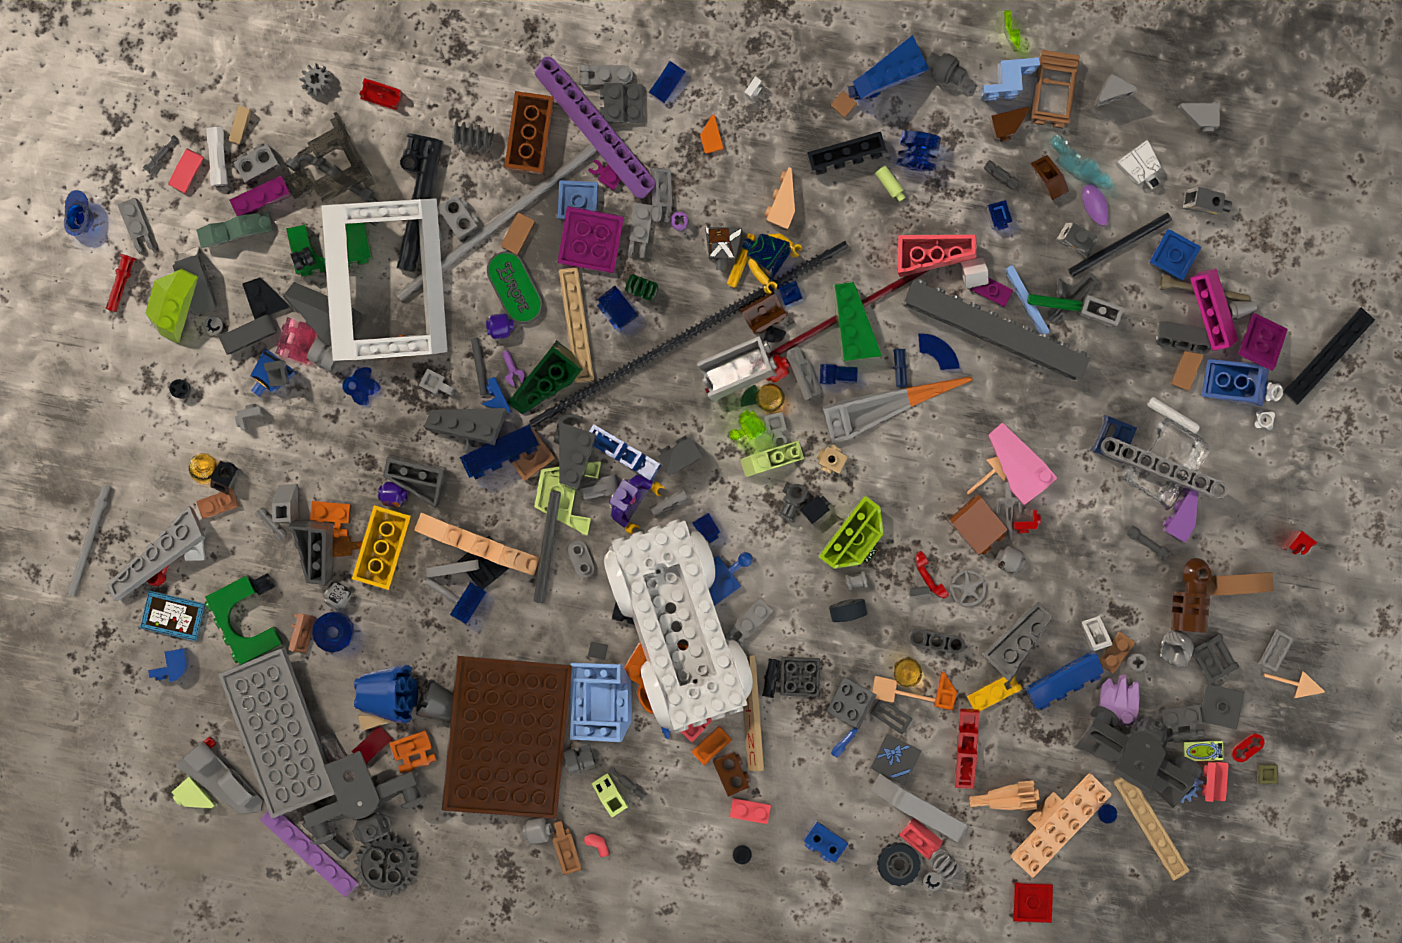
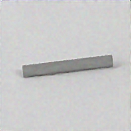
M428 577L425 580L424 584L471 615L476 610L475 607Z

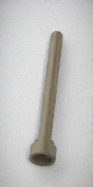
M1161 275L1159 289L1177 288L1194 292L1191 283L1176 281L1170 275ZM1223 290L1226 299L1236 301L1251 300L1249 295Z

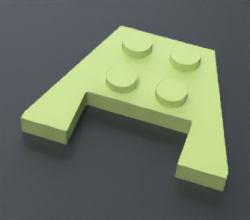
M601 462L588 463L584 476L598 479ZM559 467L541 469L534 507L547 514L550 492L552 490L560 491L561 496L557 520L584 535H588L591 518L572 515L576 490L560 485Z

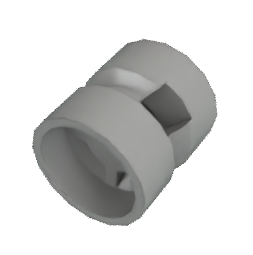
M319 338L314 341L306 357L314 363L320 362V366L328 371H332L338 360H332V348Z

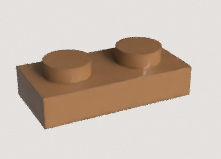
M1120 631L1111 641L1112 645L1108 646L1099 658L1101 666L1114 674L1136 643Z

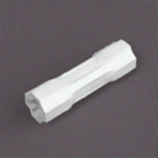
M222 127L206 128L209 147L210 185L214 187L226 186L228 181L225 168L224 130Z

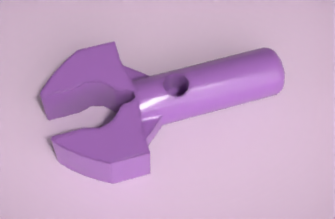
M508 350L504 351L502 355L509 370L508 375L505 376L506 381L515 386L512 379L513 373L519 376L522 384L525 378L523 369H516L510 352Z

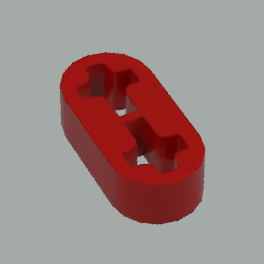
M1257 733L1249 734L1231 749L1232 759L1237 762L1247 761L1264 747V738ZM1253 737L1255 739L1259 738L1258 746L1252 745L1250 748L1248 747L1253 742ZM1237 749H1247L1242 753L1244 756L1243 758L1236 757Z

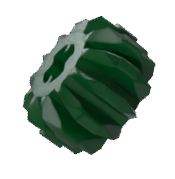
M634 274L629 276L625 284V291L627 293L649 301L654 299L658 291V284L656 282Z

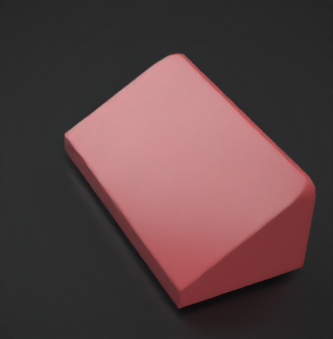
M912 818L899 834L900 837L928 860L943 843L939 837L915 818Z

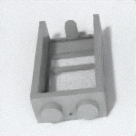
M758 336L697 363L704 374L703 382L710 391L707 393L708 397L713 402L777 375L775 371L777 368L776 362L769 355L771 348L768 341H764Z

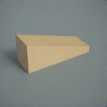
M238 105L228 141L241 144L252 113L250 109Z
M358 715L362 730L392 722L373 715Z

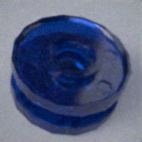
M333 611L317 619L313 625L312 635L314 642L319 648L326 652L334 653L349 646L355 631L353 623L348 616L341 612ZM330 627L337 628V637L330 636Z

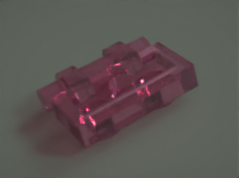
M287 317L285 324L281 328L283 331L280 340H277L276 343L277 349L275 354L282 356L284 349L290 350L288 358L307 364L308 359L306 357L315 341L317 333L312 327L301 321L298 328L292 327L294 319ZM290 332L295 334L292 345L287 343Z

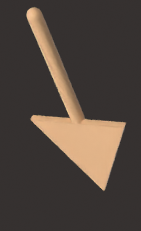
M998 457L986 459L993 470L967 492L968 495L995 472L1005 481L1006 475L1003 473V467Z
M1302 671L1299 682L1264 674V677L1298 686L1294 698L1325 692L1304 671Z

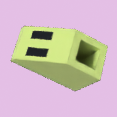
M608 773L591 783L611 818L628 808V803Z

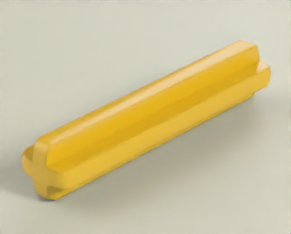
M748 233L727 281V285L732 288H736L750 256L748 253L751 251L744 247L747 246L748 242L755 243L757 239L755 235Z

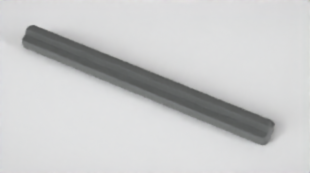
M552 490L549 497L534 593V602L543 603L545 599L561 492Z

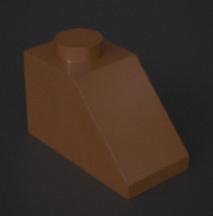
M1029 106L991 115L989 119L994 140L1000 139V142L1011 140V136H1014L1029 112Z
M1048 155L1030 163L1044 191L1051 200L1069 192L1064 175Z

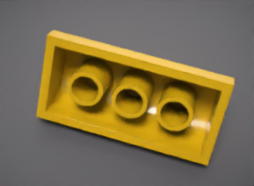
M376 505L373 506L353 572V580L389 590L410 521V515Z

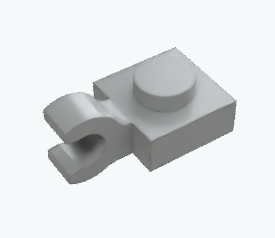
M429 369L426 370L419 386L436 395L439 390L451 396L455 391L454 388L443 383L445 377Z

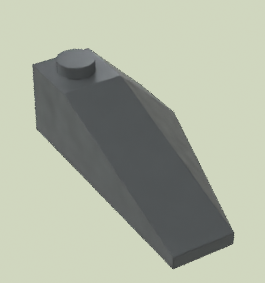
M294 282L283 297L297 313L302 315L306 320V324L314 329L317 337L331 347L328 296ZM351 307L354 330L358 325L361 313Z

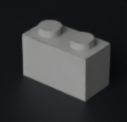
M1087 295L1084 297L1082 309L1078 315L1115 328L1119 324L1124 308Z

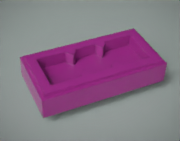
M989 277L988 284L970 289V291L1002 307L1006 306L1013 292L1011 288Z

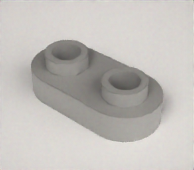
M573 541L568 547V553L574 569L580 577H589L594 572V564L588 548L582 541ZM576 546H579L581 548V552L579 554H576L574 552V548ZM583 564H586L588 566V570L586 572H583L581 570V566Z

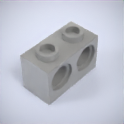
M262 143L254 147L253 152L241 154L237 157V161L234 162L247 185L281 167L268 144L264 145ZM265 153L269 154V160L262 163L260 160L261 156ZM246 163H252L253 165L252 170L249 172L244 171Z
M455 194L437 206L457 238L461 240L478 229L476 223L479 221L473 212L469 214L466 210L468 204L462 196L458 198ZM458 204L459 210L456 213H451L449 211L450 205ZM464 219L470 222L467 229L460 228V222Z

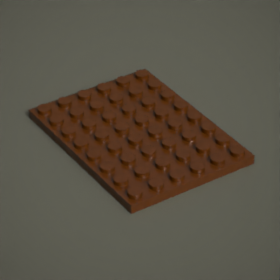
M457 655L442 811L557 819L572 665Z

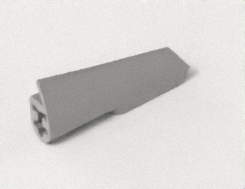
M201 741L176 764V767L238 813L261 812L263 799L234 769H229L204 741Z

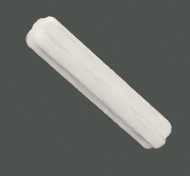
M1154 397L1149 400L1148 407L1192 434L1198 432L1200 426Z

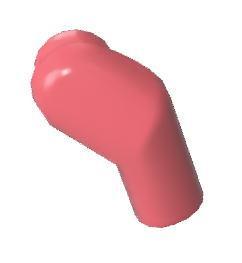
M589 834L584 838V843L587 846L591 845L598 849L600 857L609 855L603 837Z

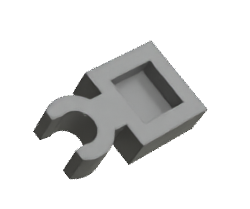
M778 411L764 415L768 435L774 433L773 445L777 446L776 440L778 438H782L784 444H787V438L782 433V431L787 430L783 412Z

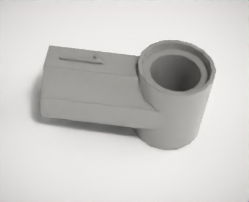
M617 474L581 484L584 500L614 495L619 487Z

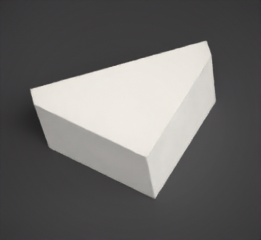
M1100 616L1081 622L1090 650L1096 651L1112 645Z

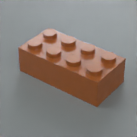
M515 91L504 165L506 170L544 175L554 107L553 96Z

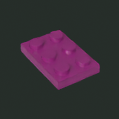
M1253 312L1238 355L1273 371L1288 329Z

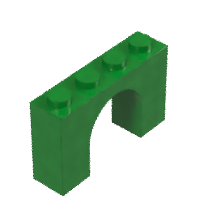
M366 223L345 224L348 268L353 263L358 265L368 264L369 260L373 259ZM300 225L286 228L291 253L295 251L300 252L303 248L309 246L316 262L312 266H304L299 271L295 268L296 274L301 275V277L312 276V272L316 271L326 273L325 258L318 256L314 252L308 226Z
M249 575L205 596L207 600L205 605L209 612H213L215 616L213 619L218 629L221 628L223 631V641L227 646L230 645L233 651L231 656L234 662H238L239 665L247 663L284 644L276 627H271L253 637H244L233 629L230 621L232 609L238 602L257 593Z

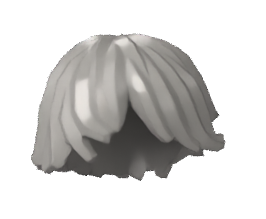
M1177 630L1166 633L1160 645V657L1177 667L1188 665L1194 650L1190 636Z

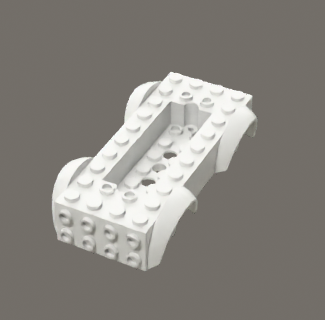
M677 519L669 522L664 528L659 525L650 528L646 534L640 531L632 534L630 539L625 540V537L614 540L608 548L609 551L604 556V565L621 613L624 616L633 618L647 660L641 667V675L651 708L659 725L669 729V731L674 730L675 733L689 729L688 725L693 724V727L707 723L706 719L710 717L713 721L725 717V712L729 711L731 715L743 711V706L747 705L746 699L752 690V673L741 646L735 640L724 637L709 593V588L715 579V565L712 552L704 536L696 529L687 527L685 521L680 522ZM667 603L675 604L676 611L673 614L665 611ZM674 621H678L682 626L679 632H674L671 629V624ZM681 639H685L688 642V648L684 651L680 650L677 646L678 641Z

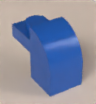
M187 648L164 652L167 667L148 670L149 678L155 677L156 681L167 679V675L169 676V682L182 678L189 667Z

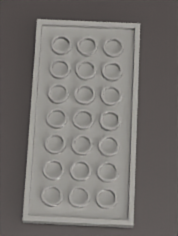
M281 648L218 674L271 819L334 795V790L324 768V765L328 763L286 649Z

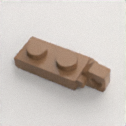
M562 820L555 821L556 832L552 833L553 842L563 875L582 870L569 828L564 829Z

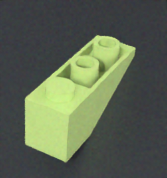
M799 441L747 456L740 459L745 477H749L802 460L804 456Z

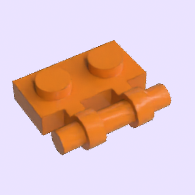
M312 501L310 520L335 522L333 537H347L348 529H341V523H349L351 504Z
M427 730L389 743L395 761L400 759L404 761L403 765L398 766L400 773L411 772L417 767L423 765L426 767L430 763L437 761L435 754L428 756L426 754V750L432 749ZM417 753L420 754V759L414 761L410 760L409 756L415 755Z

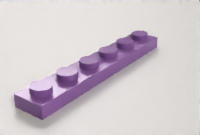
M268 811L260 819L262 823L344 897L359 883L320 846L311 844L312 839L284 814L271 819Z

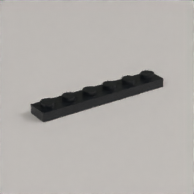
M1360 307L1285 388L1283 393L1298 405L1369 328L1375 319Z

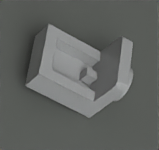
M256 404L246 405L244 410L237 411L238 416H235L237 427H240L241 430H248L245 418L263 415V408Z

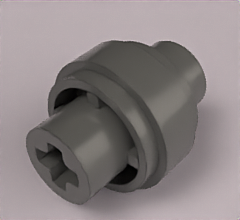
M932 53L926 62L929 70L933 72L932 77L934 81L942 85H948L951 81L959 86L967 70L959 66L960 61L957 60V57L949 53H943L942 56Z

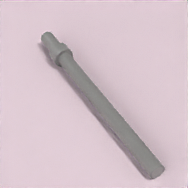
M103 484L99 498H96L94 504L96 507L67 594L75 596L102 511L106 508L108 502L106 501L110 489L108 485Z

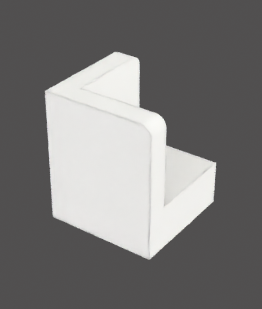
M984 258L961 262V275L966 289L988 284V269Z

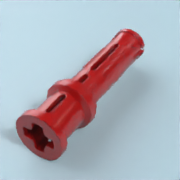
M120 253L121 259L118 268L115 269V281L105 309L113 312L118 310L127 279L131 277L132 274L130 272L133 263L137 260V258Z

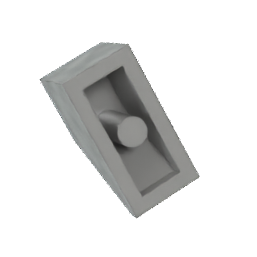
M1181 103L1178 105V110L1197 129H1202V132H1214V129L1220 126V103Z

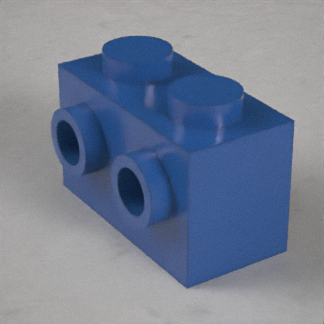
M817 820L803 838V841L806 842L804 846L813 852L816 849L822 853L820 857L828 863L831 860L836 863L848 846L846 840Z

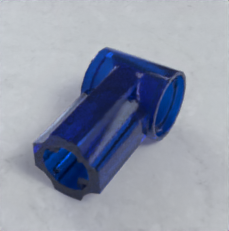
M820 364V384H857L858 367Z

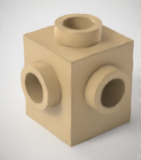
M832 445L831 448L827 446L825 450L821 449L817 459L820 460L818 464L821 465V470L829 474L832 471L840 474L848 456L841 453L842 449ZM829 456L834 457L833 463L828 461Z

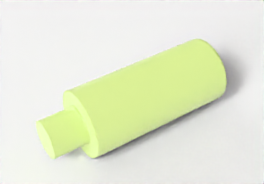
M886 165L875 173L892 198L896 197L899 202L906 198L902 193L904 189Z

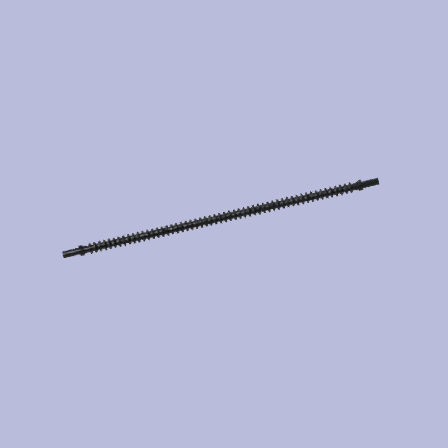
M846 241L839 243L829 250L826 249L820 255L816 254L815 258L811 257V260H806L805 264L797 265L796 269L792 268L791 272L787 271V274H782V277L777 276V280L772 279V282L777 284V290H779V286L784 287V283L789 284L788 281H794L793 278L795 277L798 279V275L803 276L804 272L808 273L809 269L813 270L814 266L817 268L818 264L822 265L823 261L833 258L832 256L848 248ZM763 284L762 288L758 287L757 291L753 290L752 294L748 293L747 297L744 295L743 299L739 298L738 302L734 301L733 305L729 304V307H724V310L719 309V313L714 312V316L709 315L710 318L708 319L705 317V321L700 320L699 324L695 323V326H690L689 330L686 328L685 332L681 331L680 335L676 334V337H671L670 341L667 339L666 343L662 342L661 346L657 345L656 349L652 348V351H647V354L642 353V357L637 356V360L632 359L633 362L631 363L628 361L627 365L623 364L622 368L618 367V370H613L612 374L609 372L608 376L604 375L603 379L599 378V381H594L593 385L589 384V387L584 386V390L579 389V393L574 392L575 395H570V398L565 397V401L560 400L559 404L555 403L554 407L546 409L545 412L529 420L530 424L534 427L548 418L551 419L557 413H562V410L567 411V407L572 408V404L577 405L576 402H582L581 399L583 398L586 400V396L591 397L592 393L596 394V391H601L602 387L605 389L606 385L610 386V383H615L616 379L624 378L625 374L629 375V372H634L635 368L639 369V366L644 367V363L649 364V360L654 361L653 358H659L658 355L660 354L663 356L664 352L668 353L669 349L673 350V347H678L679 343L682 345L683 341L687 342V339H692L693 335L701 334L702 330L707 331V327L712 328V324L716 325L718 321L721 323V319L726 320L727 316L731 317V314H736L737 310L740 312L741 308H745L746 305H750L751 302L754 303L755 300H759L760 297H764L767 294L764 291L765 285ZM769 285V290L774 292V288Z

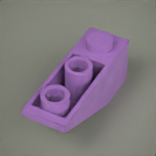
M1195 481V485L1199 488V483ZM1184 488L1183 493L1185 495L1182 500H1177L1173 507L1174 513L1171 517L1168 516L1163 523V526H1165L1163 531L1182 543H1186L1196 526L1198 493Z

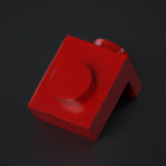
M1031 510V521L1013 522L1012 530L1017 529V533H1029V529H1038V525H1041V515L1037 514V510Z

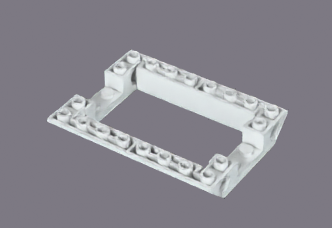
M437 199L321 205L332 360H361L447 352ZM418 219L426 334L428 335L354 340L345 224Z

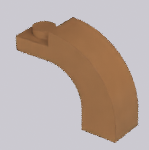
M1273 572L1211 576L1207 583L1206 594L1236 595L1274 591Z

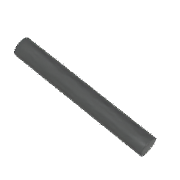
M478 337L471 338L480 395H486L488 391Z

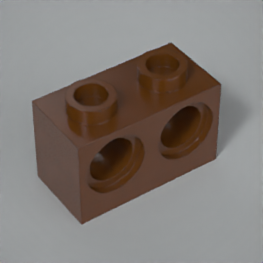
M734 751L713 759V764L728 797L749 788L748 783L751 780L747 771L743 772L740 765L743 762L739 753L735 755ZM726 759H731L734 761V767L726 769L723 766V762ZM740 777L742 784L738 787L731 784L732 778Z

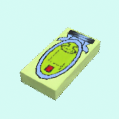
M1223 741L1183 742L1184 757L1190 758L1193 761L1223 760Z

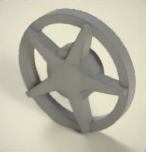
M964 570L953 577L950 584V592L957 603L964 606H973L984 598L986 583L979 573L972 570ZM968 573L978 576L981 581L975 583L969 581ZM965 574V581L961 585L954 584L960 575ZM982 583L983 592L979 598L975 591L976 586ZM953 587L960 588L963 594L961 600L956 598ZM970 595L977 599L972 603L963 602L965 597Z

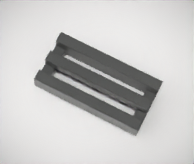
M879 700L870 712V714L900 734L904 733L913 719L889 702ZM882 703L906 718L907 721L903 722L880 705ZM880 710L881 712H883L884 714H886L887 716L901 724L903 727L900 729L899 727H897L896 725H894L893 723H891L890 721L876 713V711Z

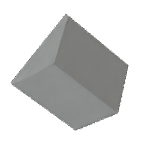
M1111 74L1098 94L1094 107L1131 97L1137 91V88Z

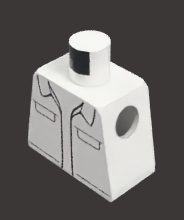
M1148 140L1115 163L1136 185L1145 180L1150 189L1161 183L1154 174L1161 166Z

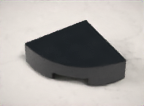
M769 326L763 340L772 343L780 342L785 338L786 331Z

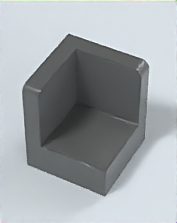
M280 360L264 363L271 387L289 384L286 361Z

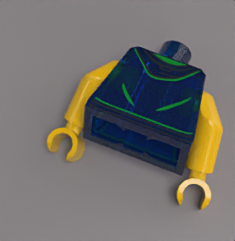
M781 233L760 234L756 241L746 238L742 245V248L748 250V265L753 275L761 284L765 285L764 291L767 294H772L768 288L769 285L777 289V284L768 280L774 278L789 255L793 258L799 256L795 249L797 251L802 250L800 244L793 245V242Z

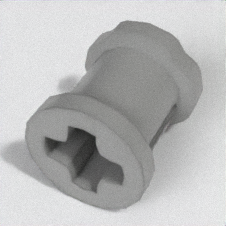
M864 571L855 575H845L848 591H852L853 588L868 587Z
M1133 653L1127 658V665L1132 670L1142 671L1147 665V660L1142 654ZM1136 657L1137 659L1141 660V663H1139L1137 667L1135 664H1133V661L1136 660Z

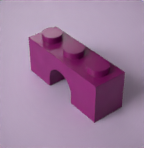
M281 175L229 199L236 216L254 214L265 205L270 203L276 204L293 195L285 178Z

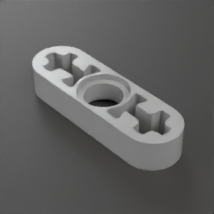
M478 560L427 567L425 568L426 578L478 570L479 564Z

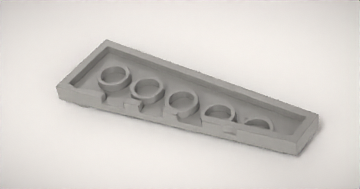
M188 506L172 521L173 525L163 530L159 534L160 537L153 544L150 543L145 547L146 551L142 555L136 556L128 566L107 584L113 600L118 602L206 538L194 508Z

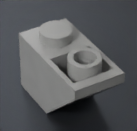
M298 484L278 485L272 502V523H293L295 520H299Z

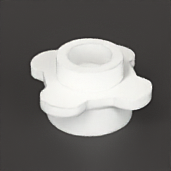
M1268 382L1266 384L1265 400L1278 401L1282 397L1283 388L1280 383L1272 384Z
M1258 410L1256 412L1257 421L1254 423L1255 427L1271 430L1275 417L1274 412Z

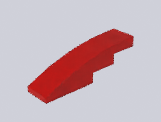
M960 708L955 788L974 789L979 735V709Z

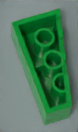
M854 282L832 284L841 360L850 361L882 356Z

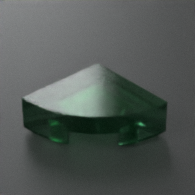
M756 385L749 387L743 393L740 402L741 407L760 404Z

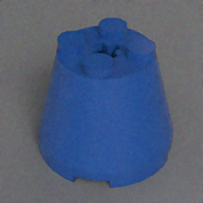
M397 665L361 675L360 678H356L354 681V688L356 689L355 709L396 723L410 722L412 719V709L417 707L418 682L417 679H413L411 673L413 668L409 665Z

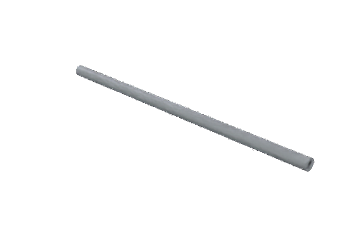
M592 144L447 254L441 259L442 270L597 152L596 148ZM422 274L396 294L401 301L423 286Z

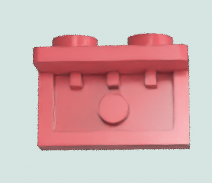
M1209 761L1208 766L1204 765L1203 777H1207V784L1203 785L1202 796H1206L1205 801H1226L1228 763Z

